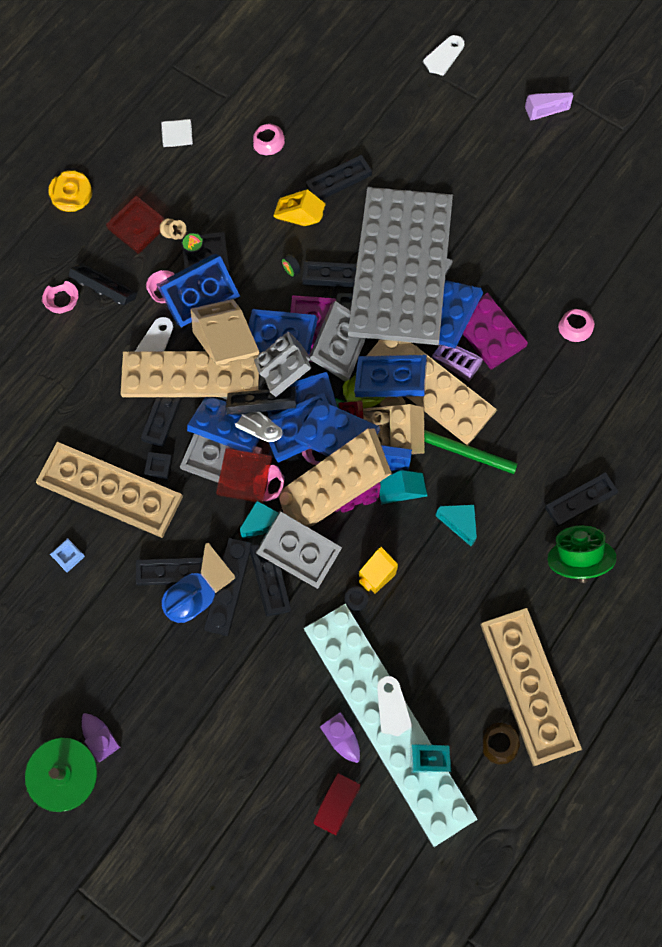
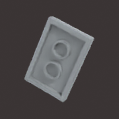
M335 301L328 310L309 357L319 366L343 381H347L351 377L366 338L348 336L351 311Z
M194 434L180 468L246 492L261 456L262 448L256 446L250 455Z
M279 511L256 550V554L318 589L342 547Z

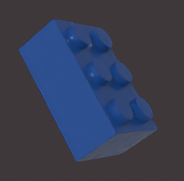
M213 254L156 284L174 320L180 327L192 322V308L231 299L234 300L240 297L221 256Z

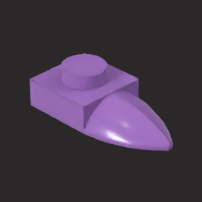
M84 713L82 715V730L85 742L96 760L101 762L118 750L120 745L103 721L90 714Z
M341 713L320 726L333 748L341 756L352 762H359L360 748L357 738Z

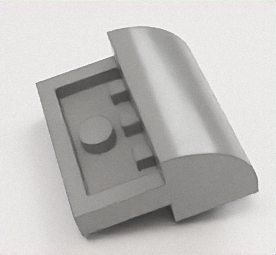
M289 331L282 337H279L274 344L254 359L259 374L265 378L270 393L275 397L311 369L309 365L311 359L308 353Z

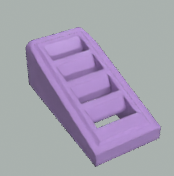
M550 93L528 95L525 109L530 120L569 110L573 94Z
M440 345L432 356L433 360L468 382L481 366L483 360L479 356L458 346L451 348ZM445 349H448L449 352L446 354L445 357H442L441 354L443 353V351ZM453 353L456 354L453 361H450L449 358L451 357V355ZM460 357H461V358L464 359V360H463L462 363L459 365V364H457V362H458V360H459ZM467 362L471 364L468 369L465 368Z

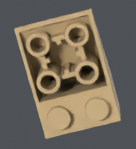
M233 299L191 309L193 333L216 365L227 364L238 359H248L259 354L258 347L242 310Z
M407 404L363 409L364 420L379 426L380 432L377 436L382 446L412 449L411 454L425 453L424 407Z

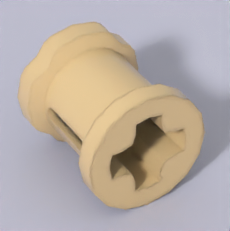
M167 218L160 224V233L165 238L182 239L186 235V225L181 220Z

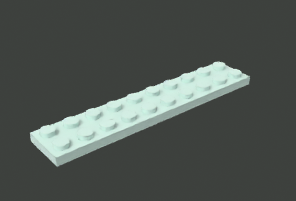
M346 604L305 627L304 631L433 847L477 820L449 772L411 773L410 746L414 744H432L407 704L406 707L412 728L406 730L400 736L381 733L377 685L383 677L389 676ZM390 683L384 685L385 692H392L393 686Z

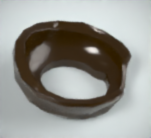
M503 722L494 723L487 727L483 732V753L485 757L498 765L507 764L514 760L520 747V740L516 730ZM496 733L506 734L510 739V748L502 753L496 752L494 749L489 748V736Z

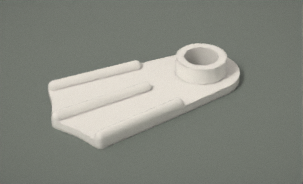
M456 35L450 36L423 60L429 72L443 76L464 48L463 39ZM452 44H457L458 46H457V47H452L451 45H452Z
M165 317L156 319L135 352L165 351L173 330L171 320ZM162 325H166V326H167V329H166V330H164V331L159 330L160 326H162Z
M261 412L242 414L239 421L235 423L237 428L267 442L277 441L283 435L282 429Z
M391 676L383 677L377 685L381 733L400 736L403 732L412 728V723L399 682ZM386 683H390L393 686L392 692H385L384 685Z

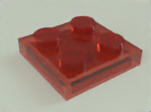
M135 196L106 226L108 230L139 254L160 234V224L165 218Z
M226 448L216 491L217 495L264 503L272 456Z

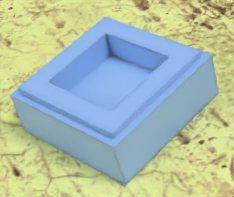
M68 538L50 554L66 572L71 570L85 557Z

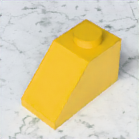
M307 189L280 198L273 216L276 219L307 226L320 222L325 203Z
M380 547L359 571V577L361 578L359 582L367 591L372 590L374 593H377L396 575L398 564Z

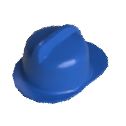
M200 573L189 574L164 593L162 609L170 620L177 623H185L192 620L213 602L215 592Z

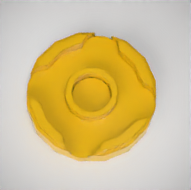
M65 171L61 173L62 175L53 178L49 185V196L58 209L66 212L77 211L89 203L92 197V187L85 175L76 171Z

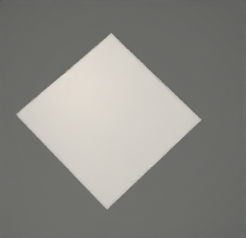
M191 119L162 122L163 147L192 145Z

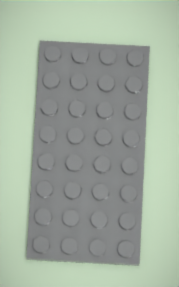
M367 187L348 336L439 345L453 195Z

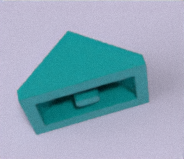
M400 470L380 481L379 495L381 504L427 497L423 473Z
M257 501L240 528L242 539L267 533L278 512Z
M474 505L440 506L436 517L467 544L472 546L477 538Z
M420 744L410 746L411 773L451 772L449 746Z

